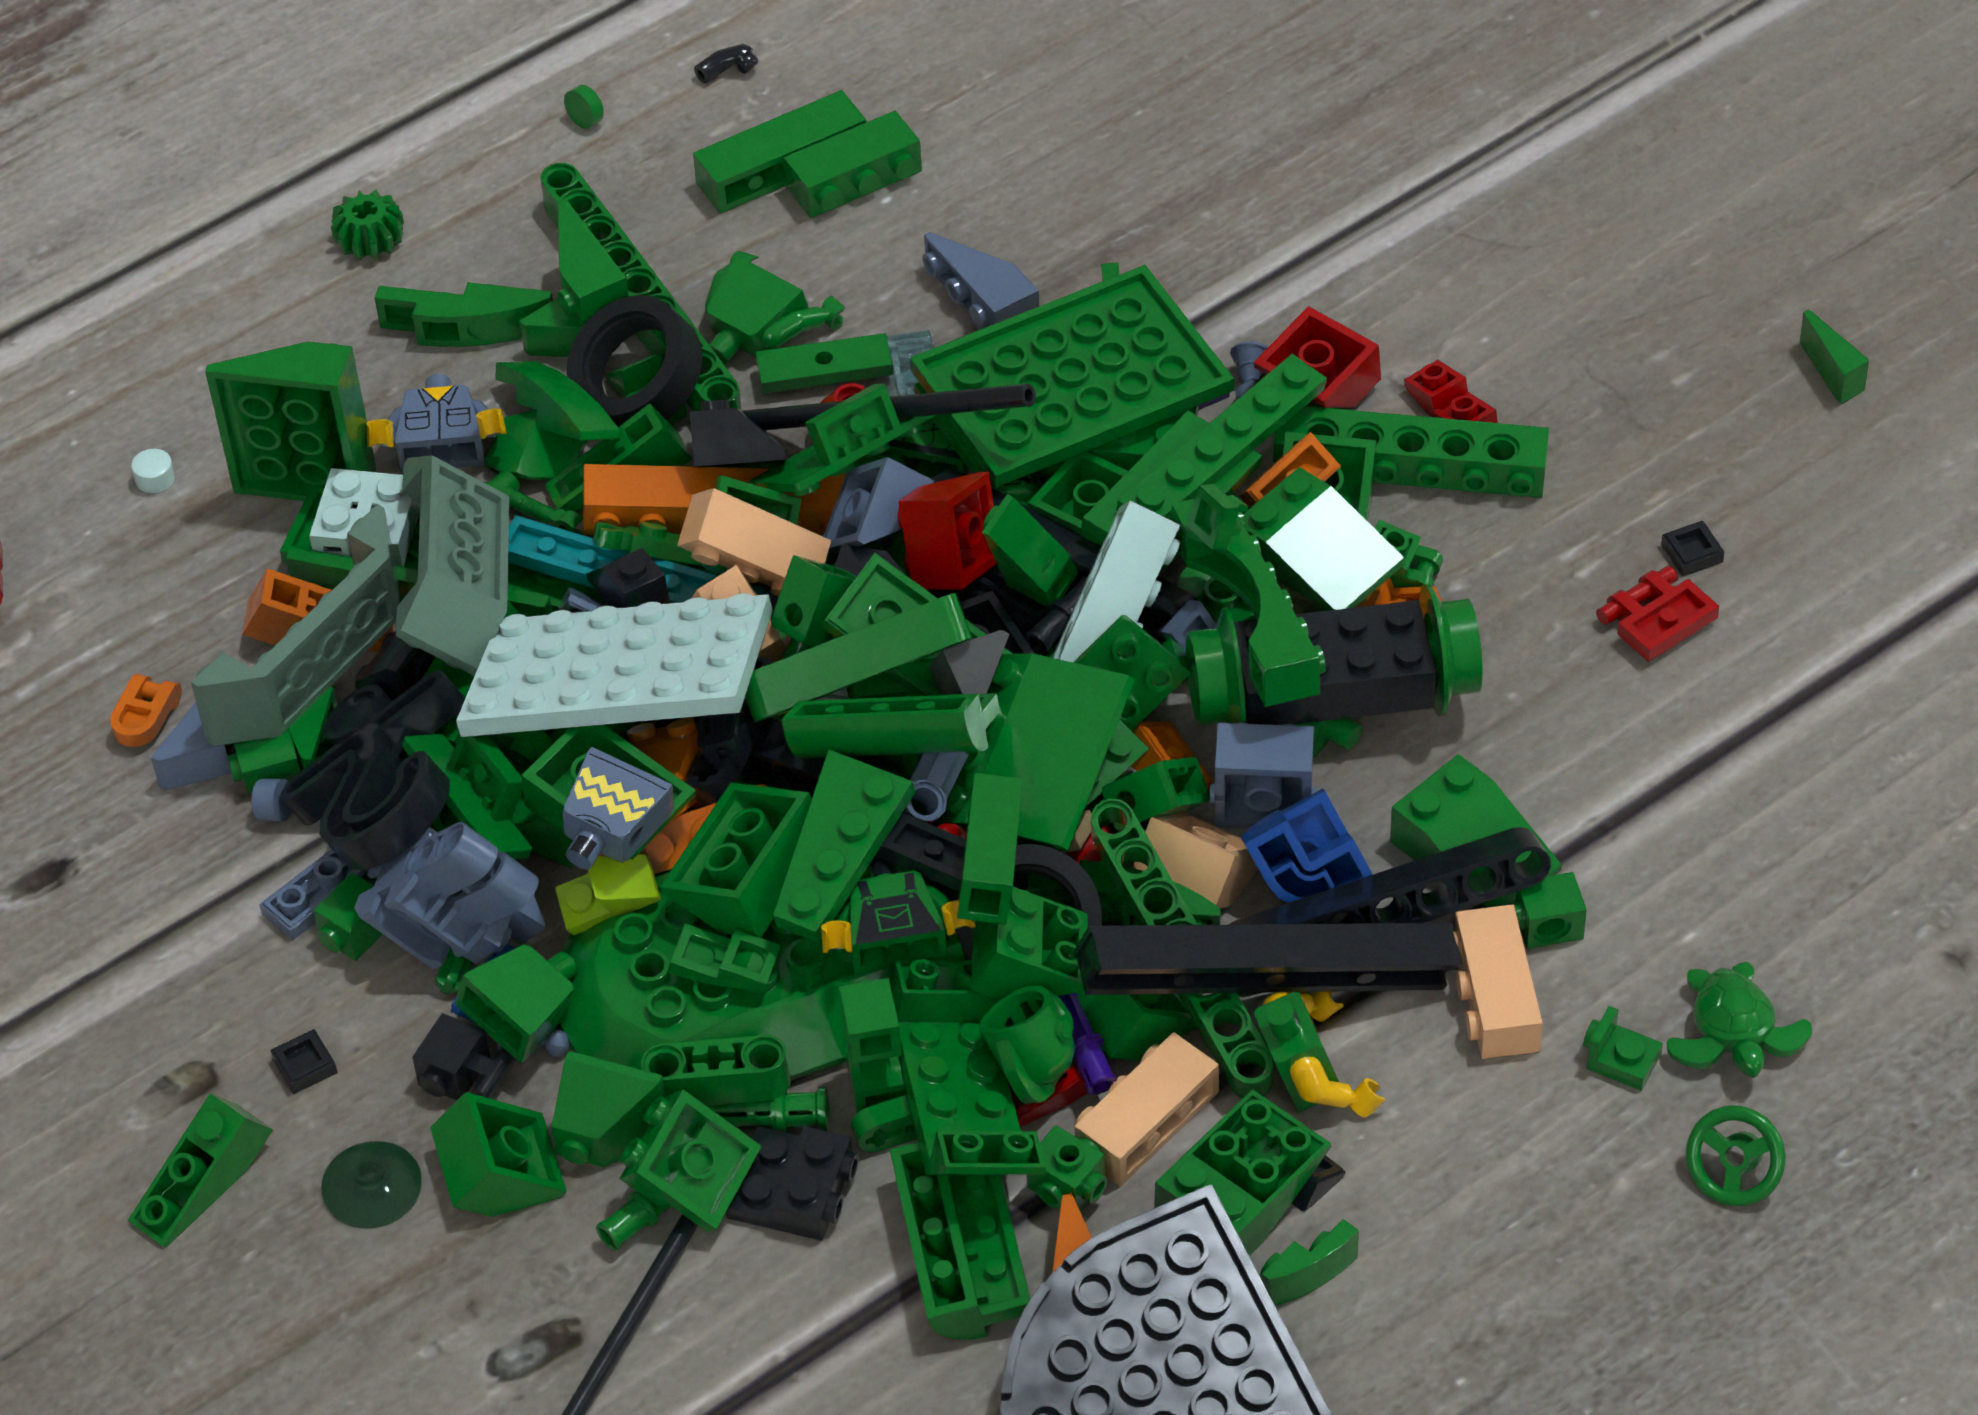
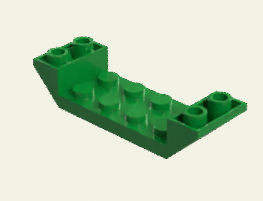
M895 959L893 966V1000L900 1029L902 1055L899 1056V1061L926 1175H1044L1046 1165L1037 1131H1021L1008 1080L979 1031L978 1025L989 1009L998 1002V999L971 990L972 960Z

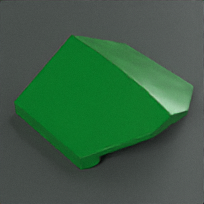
M535 409L504 417L507 434L502 435L498 433L495 436L484 459V464L487 469L492 470L494 468L499 472L508 471L515 477L523 479H553L581 457L588 440H577L537 428V410Z

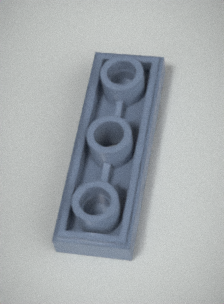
M331 849L259 904L261 913L293 941L316 923L313 910L351 872L369 882L372 880V878L367 876L369 869H350Z

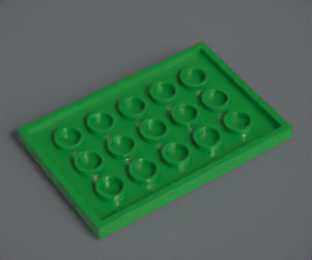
M1146 265L910 357V370L927 393L1031 384L1033 386L1036 398L1031 407L943 415L982 470L989 472L990 481L995 488L1234 391V377Z

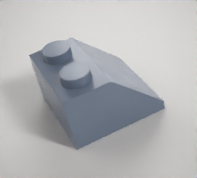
M889 457L855 467L847 472L823 537L831 540L827 555L839 552L842 544L860 546L901 530L897 519L898 501L919 486L931 484L934 480Z

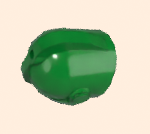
M1029 985L1017 989L993 1005L978 1025L980 1033L1019 1100L1025 1104L1045 1102L1055 1091V1085L1060 1077L1071 1067L1076 1049L1072 1036L1074 1032L1073 1018L1059 997L1042 986ZM1009 1018H1011L1014 1025L1006 1027Z

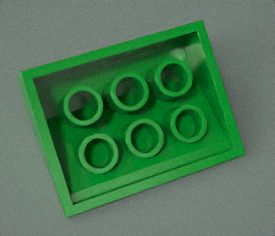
M307 341L207 365L205 370L234 493L304 501L312 485L325 487L331 468L376 472L373 448L367 447V418L352 346Z
M1033 653L1002 654L987 694L997 693L1000 712L985 729L988 749L982 752H965L968 754V757L947 798L945 812L934 824L939 826L951 823L959 825L965 831L967 830L974 772L1021 778L1023 782L1017 845L1036 844L1058 851H1068L1135 679L1126 674Z

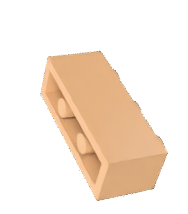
M712 488L692 495L677 546L692 552L691 557L695 561L706 565L716 566L719 564L729 569L737 565L749 583L760 582L770 586V592L779 597L793 555L825 564L831 540Z
M1514 904L1457 911L1455 931L1453 933L1462 966L1460 968L1461 971L1456 972V984L1460 1001L1468 1000L1470 1011L1465 1012L1466 1030L1469 1040H1477L1481 1059L1540 1052L1543 1022Z
M1173 1032L1160 1045H1152L1142 1057L1141 1063L1130 1074L1118 1077L1117 1081L1111 1085L1108 1094L1095 1107L1089 1106L1081 1112L1074 1124L1075 1137L1089 1139L1099 1147L1101 1152L1105 1154V1176L1121 1187L1219 1093V1064Z

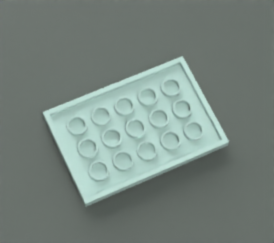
M741 593L724 599L707 600L698 597L681 603L661 604L659 602H647L637 607L615 608L613 606H603L588 612L571 613L567 610H559L548 615L526 617L521 614H515L505 617L503 622L499 624L500 628L496 637L488 642L456 720L460 736L467 737L740 713L773 611L769 594L752 596L748 593Z

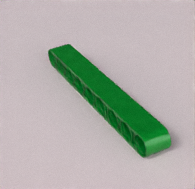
M554 163L544 168L540 176L544 208L556 227L558 228V202L567 199L626 276L629 296L646 295L662 300L695 330L701 344L702 364L697 383L686 400L693 411H700L699 402L728 400L730 408H737L742 411L740 389L737 381L579 171L568 163ZM643 330L636 333L651 355L659 353L662 356L663 363L666 354V340L663 332L659 330Z

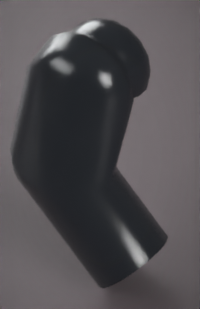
M739 44L717 50L694 67V71L701 82L708 83L734 64L739 72L747 73L758 64V58L752 53V47L746 44Z

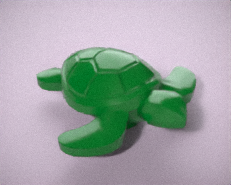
M1749 962L1739 963L1733 966L1732 969L1721 967L1712 974L1707 970L1691 969L1687 973V984L1698 993L1694 1005L1693 1018L1698 1031L1704 1037L1699 1039L1672 1037L1666 1042L1667 1052L1672 1059L1683 1065L1702 1069L1714 1065L1724 1052L1727 1051L1732 1053L1733 1062L1742 1073L1751 1078H1756L1765 1064L1763 1049L1774 1056H1791L1800 1051L1810 1040L1812 1026L1808 1020L1801 1019L1785 1027H1775L1774 1007L1767 995L1752 982L1754 968Z

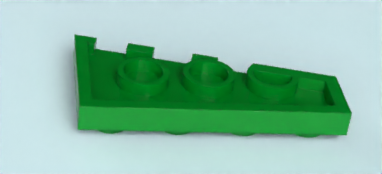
M828 750L773 914L776 926L815 942H820L822 939V924L835 919L914 796L915 788L913 781Z

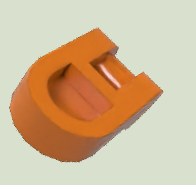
M135 673L128 682L110 717L114 738L126 747H139L151 742L159 733L169 712L177 708L181 699V685L167 680L163 681L162 684L152 682L151 677Z

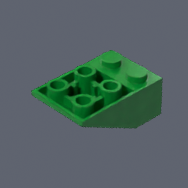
M1252 1089L1155 1182L1154 1208L1212 1184L1243 1246L1250 1256L1269 1236L1331 1148V1143Z

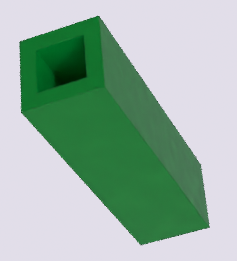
M974 772L957 913L958 919L1007 925L1015 868L1023 782L1021 778Z

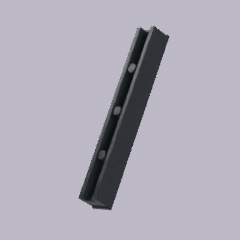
M1453 923L1088 926L1073 951L1074 958H1077L1085 995L1444 990L1448 985L1445 973L1448 970H1459L1462 966L1453 933Z

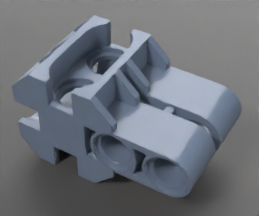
M458 822L438 833L429 827L404 852L382 865L370 868L367 876L372 879L377 877L373 888L359 894L354 908L361 919L434 970L444 965L450 947L453 950V955L458 958L469 953L485 932L488 924L491 925L522 909L533 897L538 887L539 879L506 853L498 852V848L465 823Z

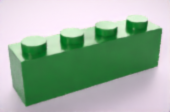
M843 90L837 91L693 152L696 184L721 214L786 186L783 157L864 124L867 121Z

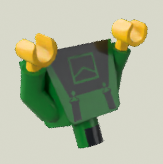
M879 858L869 864L868 878L858 881L851 892V898L846 900L835 919L822 924V952L828 953L830 949L839 950L844 948L846 952H852L854 975L893 968L895 959H947L944 927H946L947 935L950 936L955 934V930L962 926H969L971 928L976 926L973 920L958 919L959 900L951 901L936 887L926 886L921 873L914 870L897 873L895 864Z

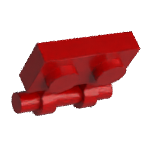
M1666 566L1658 572L1651 570L1641 576L1638 584L1628 591L1619 590L1609 596L1607 604L1597 609L1596 615L1603 625H1608L1616 619L1621 620L1618 622L1617 634L1649 662L1716 620L1719 614V605L1690 579H1686L1674 587L1672 584L1678 580L1677 573L1671 566ZM1648 599L1651 600V602L1645 605L1644 607L1640 605Z

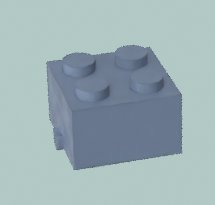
M1244 722L1217 724L1215 783L1210 785V803L1215 804V826L1250 828L1277 809L1281 812L1316 792V787H1312L1314 726H1297L1293 724L1260 725Z

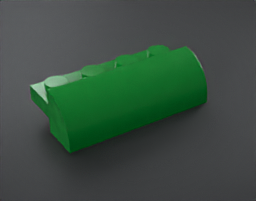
M997 693L798 701L781 721L787 744L791 752L798 758H826L828 750L848 757L982 752L988 749L985 729L1000 712Z
M918 1142L889 1149L926 1315L933 1331L951 1339H979L988 1337L985 1326L1021 1317L1031 1297L1002 1177L926 1175Z

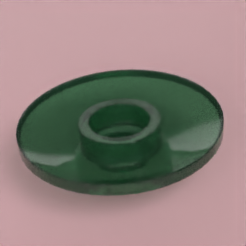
M384 1141L363 1142L347 1148L331 1161L323 1175L321 1185L322 1196L329 1212L339 1221L358 1228H377L397 1221L412 1209L421 1193L422 1175L417 1161L404 1148ZM375 1173L373 1177L364 1178L365 1175Z

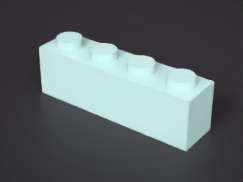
M1132 501L1119 507L1052 658L1074 662L1121 615H1127L1138 626L1143 628V624L1137 621L1144 605L1151 607L1159 593L1162 583L1157 581L1156 578L1162 565L1168 566L1179 548L1180 540L1175 539L1180 527L1179 524Z

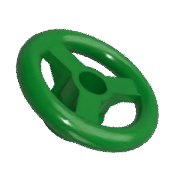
M1731 1105L1719 1107L1708 1112L1694 1125L1686 1145V1163L1694 1183L1706 1196L1724 1205L1748 1206L1762 1201L1778 1186L1785 1169L1786 1153L1780 1133L1768 1118L1751 1108ZM1726 1121H1742L1755 1127L1763 1136L1757 1138L1750 1132L1739 1131L1725 1137L1713 1127ZM1703 1141L1720 1154V1161L1726 1168L1723 1188L1714 1183L1704 1170L1701 1160ZM1733 1146L1739 1147L1744 1152L1745 1158L1743 1163L1733 1159L1731 1154ZM1770 1151V1166L1764 1179L1755 1187L1741 1191L1742 1175L1755 1169L1761 1163L1763 1154Z

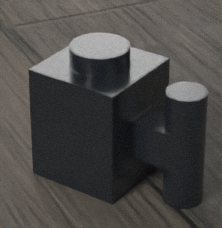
M444 1013L440 1015L412 1057L418 1085L433 1096H447L454 1100H458L465 1092H468L474 1082H477V1084L471 1091L472 1094L491 1098L516 1061L502 1046L494 1058L491 1059L485 1029Z

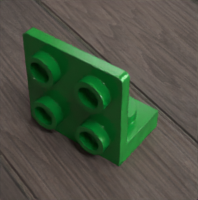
M1121 615L1073 662L1126 674L1135 679L1120 720L1131 731L1191 674L1182 646L1171 637L1161 645L1127 615Z

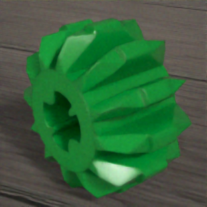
M377 189L369 195H363L359 190L356 197L343 196L342 204L333 207L331 220L332 237L344 255L354 254L358 261L366 255H372L376 260L378 253L392 254L393 246L402 243L403 213L400 211L399 205H396L391 195L380 196Z

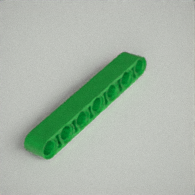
M1111 798L1097 804L1091 813L1090 820L1094 847L1138 925H1198L1131 807L1120 799ZM1112 822L1119 823L1125 827L1121 832L1109 834L1102 830L1106 824ZM1133 862H1141L1147 866L1146 870L1138 874L1129 873L1124 868ZM1155 902H1164L1170 906V909L1165 913L1153 914L1147 910V907ZM1178 994L1213 1058L1219 1064V1068L1231 1090L1242 1099L1252 1089L1263 1097L1267 1095L1273 1086V1058L1238 994ZM1224 1023H1232L1240 1029L1237 1034L1230 1037L1222 1036L1215 1030ZM1248 1064H1255L1264 1070L1260 1076L1255 1078H1246L1238 1071Z

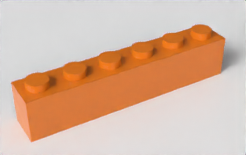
M584 464L583 535H594L596 522L609 523L626 528V525L640 527L641 522H652L667 527V532L681 534L692 495L715 488L717 476L723 475L749 483V480L769 469ZM847 473L824 478L819 481V489L804 496H795L793 492H784V494L802 499L798 526L823 537Z

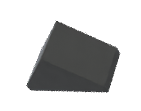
M999 630L943 649L929 666L941 695L987 694L1009 633Z

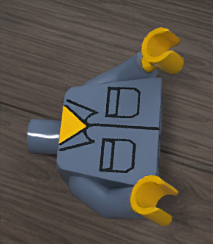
M444 374L429 376L425 381V388L410 389L405 392L402 406L395 408L387 420L376 419L366 423L367 447L378 444L383 447L393 448L396 445L401 473H403V464L408 458L430 455L455 468L485 465L482 439H485L486 436L494 437L498 433L502 435L507 434L501 409H489L482 401L471 399L467 386L452 385L451 379Z

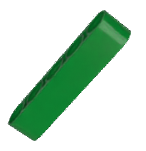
M956 593L940 597L754 670L745 694V700L754 723L791 710L798 701L817 700L972 639V634Z

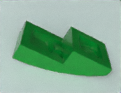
M685 923L667 973L722 987L751 990L766 989L781 945L734 929L732 937L729 939Z

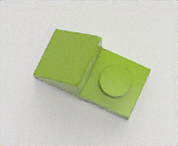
M639 854L633 860L629 859L625 862H618L608 856H598L593 866L588 869V874L555 887L566 930L573 936L590 929L608 918L636 911L661 900L650 858L646 854Z

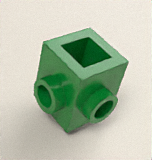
M1055 1125L1040 1142L1046 1165L1044 1175L1026 1176L1027 1188L1037 1193L1047 1205L1056 1209L1061 1208L1062 1195L1072 1193L1081 1212L1088 1202L1091 1204L1095 1203L1106 1188L1108 1179L1105 1176V1154L1089 1139L1077 1138Z

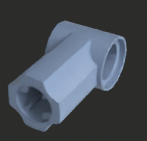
M965 752L921 754L908 780L913 781L915 794L912 799L924 805L927 815L917 813L911 805V800L903 813L931 825L937 821L945 812L947 798L968 754Z

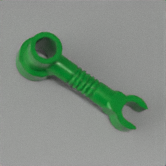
M501 471L490 482H483L509 496V509L512 508L540 523L583 535L581 530L575 528L583 520L580 514L572 510H555L520 493V483L512 473Z

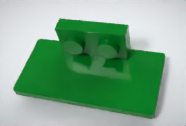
M873 384L805 422L813 445L748 482L780 493L793 492L795 496L807 495L819 489V481L824 478L839 476L854 469V461L861 457L875 456L890 448L888 442L893 439L908 437L924 429L923 422L936 415L898 419L885 384Z

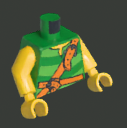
M1278 992L1267 997L1263 1005L1256 1008L1253 1013L1298 1113L1318 1104L1346 1108L1349 1105L1355 1113L1366 1118L1386 1101L1384 1097L1375 1094L1380 1086L1371 1078H1365L1354 1090H1351L1349 1084L1339 1082L1311 1018L1312 1016L1317 1021H1325L1344 1006L1343 1003H1335L1329 995L1333 992H1313L1310 995L1307 992Z

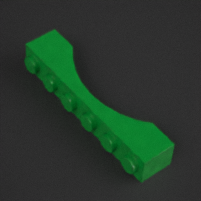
M1194 499L1171 503L1172 521L1180 525L1175 539L1180 540L1178 551L1186 566L1207 574L1227 585L1244 600L1254 613L1257 627L1249 639V679L1264 706L1268 707L1319 695L1320 674L1326 671L1322 649L1319 645L1313 646L1310 641L1304 618H1297L1289 592L1287 589L1281 590L1277 584L1275 569L1270 561L1265 562L1262 558L1258 539L1254 534L1249 535L1242 512H1238L1236 523L1242 527L1241 532L1231 536L1227 549L1212 550L1186 526Z

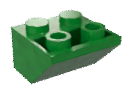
M1013 887L1007 925L975 921L976 927L973 928L971 990L1001 1000L1013 991L1029 985L1042 986L1056 996L1080 992L1084 989L1077 958H1074L1073 951L1088 928L1087 913Z

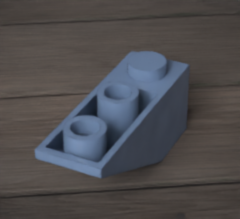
M931 232L924 234L925 254L922 256V261L926 271L932 278L937 277L943 283L954 303L962 304L979 330L1039 307V290L1016 265Z

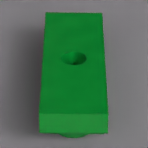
M886 333L756 351L762 394L785 392L792 389L820 385L828 386L834 383L862 379L869 380L876 377L893 375V365Z

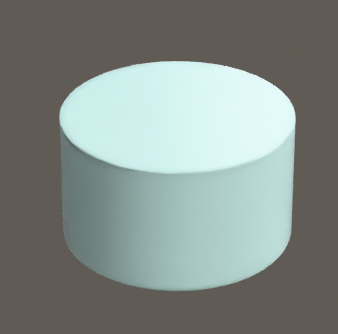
M147 449L138 453L132 460L131 468L135 484L141 491L159 493L168 489L173 484L175 473L171 458L167 452L161 449Z

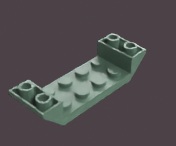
M433 455L408 458L403 464L402 492L408 494L414 501L421 504L418 580L397 606L396 637L402 639L413 648H420L442 659L452 668L461 669L475 676L489 640L496 637L500 628L499 624L503 622L507 613L509 496Z
M377 504L364 517L359 518L347 533L354 564L348 576L331 592L324 594L317 606L301 621L293 624L287 634L270 651L263 653L252 668L222 652L212 663L204 666L197 673L191 685L207 743L216 746L281 736L396 623L397 606L400 603L397 570L385 509Z

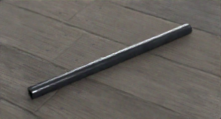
M1031 384L891 396L890 399L897 417L900 419L1031 407L1035 402L1036 394ZM843 401L742 410V412L764 431L806 427L805 422Z

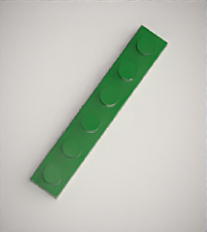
M1291 354L1119 498L1116 512L1119 507L1132 501L1172 520L1171 503L1194 499L1199 485L1217 482L1324 391L1327 378L1294 354Z

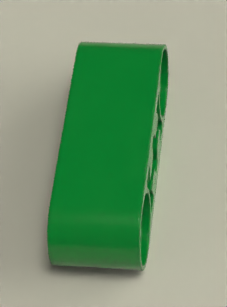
M770 1035L662 1043L650 1047L641 1058L642 1070L663 1076L665 1096L684 1089L706 1106L775 1100V1098L784 1095L788 1091L791 1083L785 1046L781 1040Z

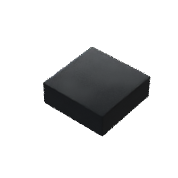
M1703 520L1662 534L1661 545L1682 576L1720 564L1724 560V550Z
M315 1029L270 1050L272 1060L293 1094L338 1073L333 1058Z

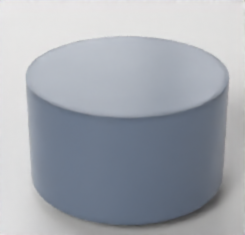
M259 779L256 782L252 791L251 802L253 813L258 820L286 821L289 818L291 810L279 798L285 784L288 782L286 779Z

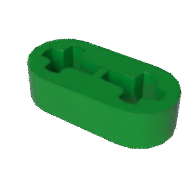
M907 1094L864 1108L855 1114L851 1120L850 1126L860 1149L865 1152L881 1151L918 1139Z

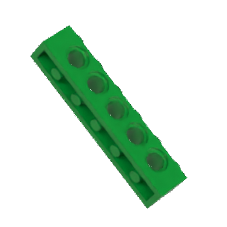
M1305 406L1275 431L1273 464L1283 456L1286 432L1306 434L1311 432L1316 435L1376 440L1373 483L1543 498L1549 438L1548 427Z

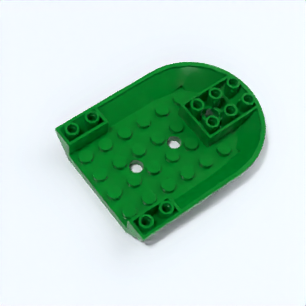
M875 855L872 861L879 859V856ZM896 865L897 873L909 871ZM671 869L654 874L661 896L660 901L630 913L608 918L575 936L570 933L561 950L573 958L578 969L577 975L569 980L573 984L575 991L568 1012L560 1022L562 1031L567 1033L571 1048L575 1053L642 1070L641 1058L650 1047L657 1044L770 1035L781 1040L785 1046L790 1080L792 1081L846 1062L839 986L850 985L860 980L889 978L893 995V968L854 975L852 952H846L843 948L839 950L830 949L828 953H823L822 939L818 943L776 926L774 918L761 937L781 945L766 989L751 990L722 987L667 973L685 923L729 939L732 937L731 934L718 932L663 894L660 886ZM922 876L926 886H932L929 879ZM944 927L947 959L944 960L965 961L966 958L956 932L949 936L947 935L946 927Z

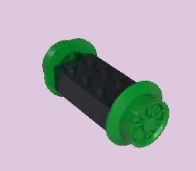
M1430 584L1422 585L1419 600L1295 614L1297 618H1304L1310 641L1313 646L1319 645L1324 654L1326 671L1320 674V694L1268 707L1264 706L1249 679V639L1257 627L1256 619L1234 622L1229 608H1222L1215 628L1186 632V658L1191 670V674L1188 676L1192 709L1198 726L1225 722L1232 724L1244 722L1260 725H1295L1431 708L1434 709L1436 715L1444 716L1453 695L1478 693L1482 687L1483 665L1480 634L1476 614L1470 599L1441 602Z

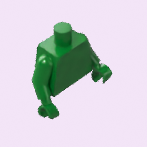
M736 251L732 255L730 263L718 270L713 276L706 298L705 314L713 333L716 335L709 345L723 364H727L739 348L756 357V351L776 349L804 331L821 328L824 323L832 330L840 329L843 324V317L840 313L844 311L845 306L833 296H829L824 300L821 308H809L802 289L751 263L759 258L758 256Z

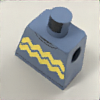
M591 747L587 752L562 813L564 834L574 840L566 851L568 860L575 866L585 870L593 866L600 853L618 862L628 861L674 811L673 785Z

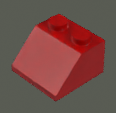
M1309 306L1254 361V368L1267 375L1287 357L1294 354L1327 378L1324 391L1312 400L1325 408L1355 407L1381 380L1379 345Z
M978 472L919 486L898 501L897 519L900 528L903 529L906 547L904 557L905 568L910 573V578L924 589L962 590L996 564L982 533L985 518L994 507L989 472Z

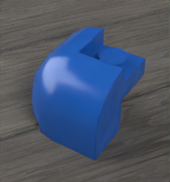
M1323 788L1281 812L1277 809L1251 826L1242 835L1241 840L1264 881L1279 899L1287 903L1373 875L1357 844L1347 832Z

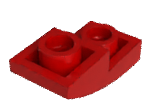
M1440 360L1424 366L1421 370L1404 379L1405 388L1430 417L1498 423L1496 409L1468 392L1466 377Z

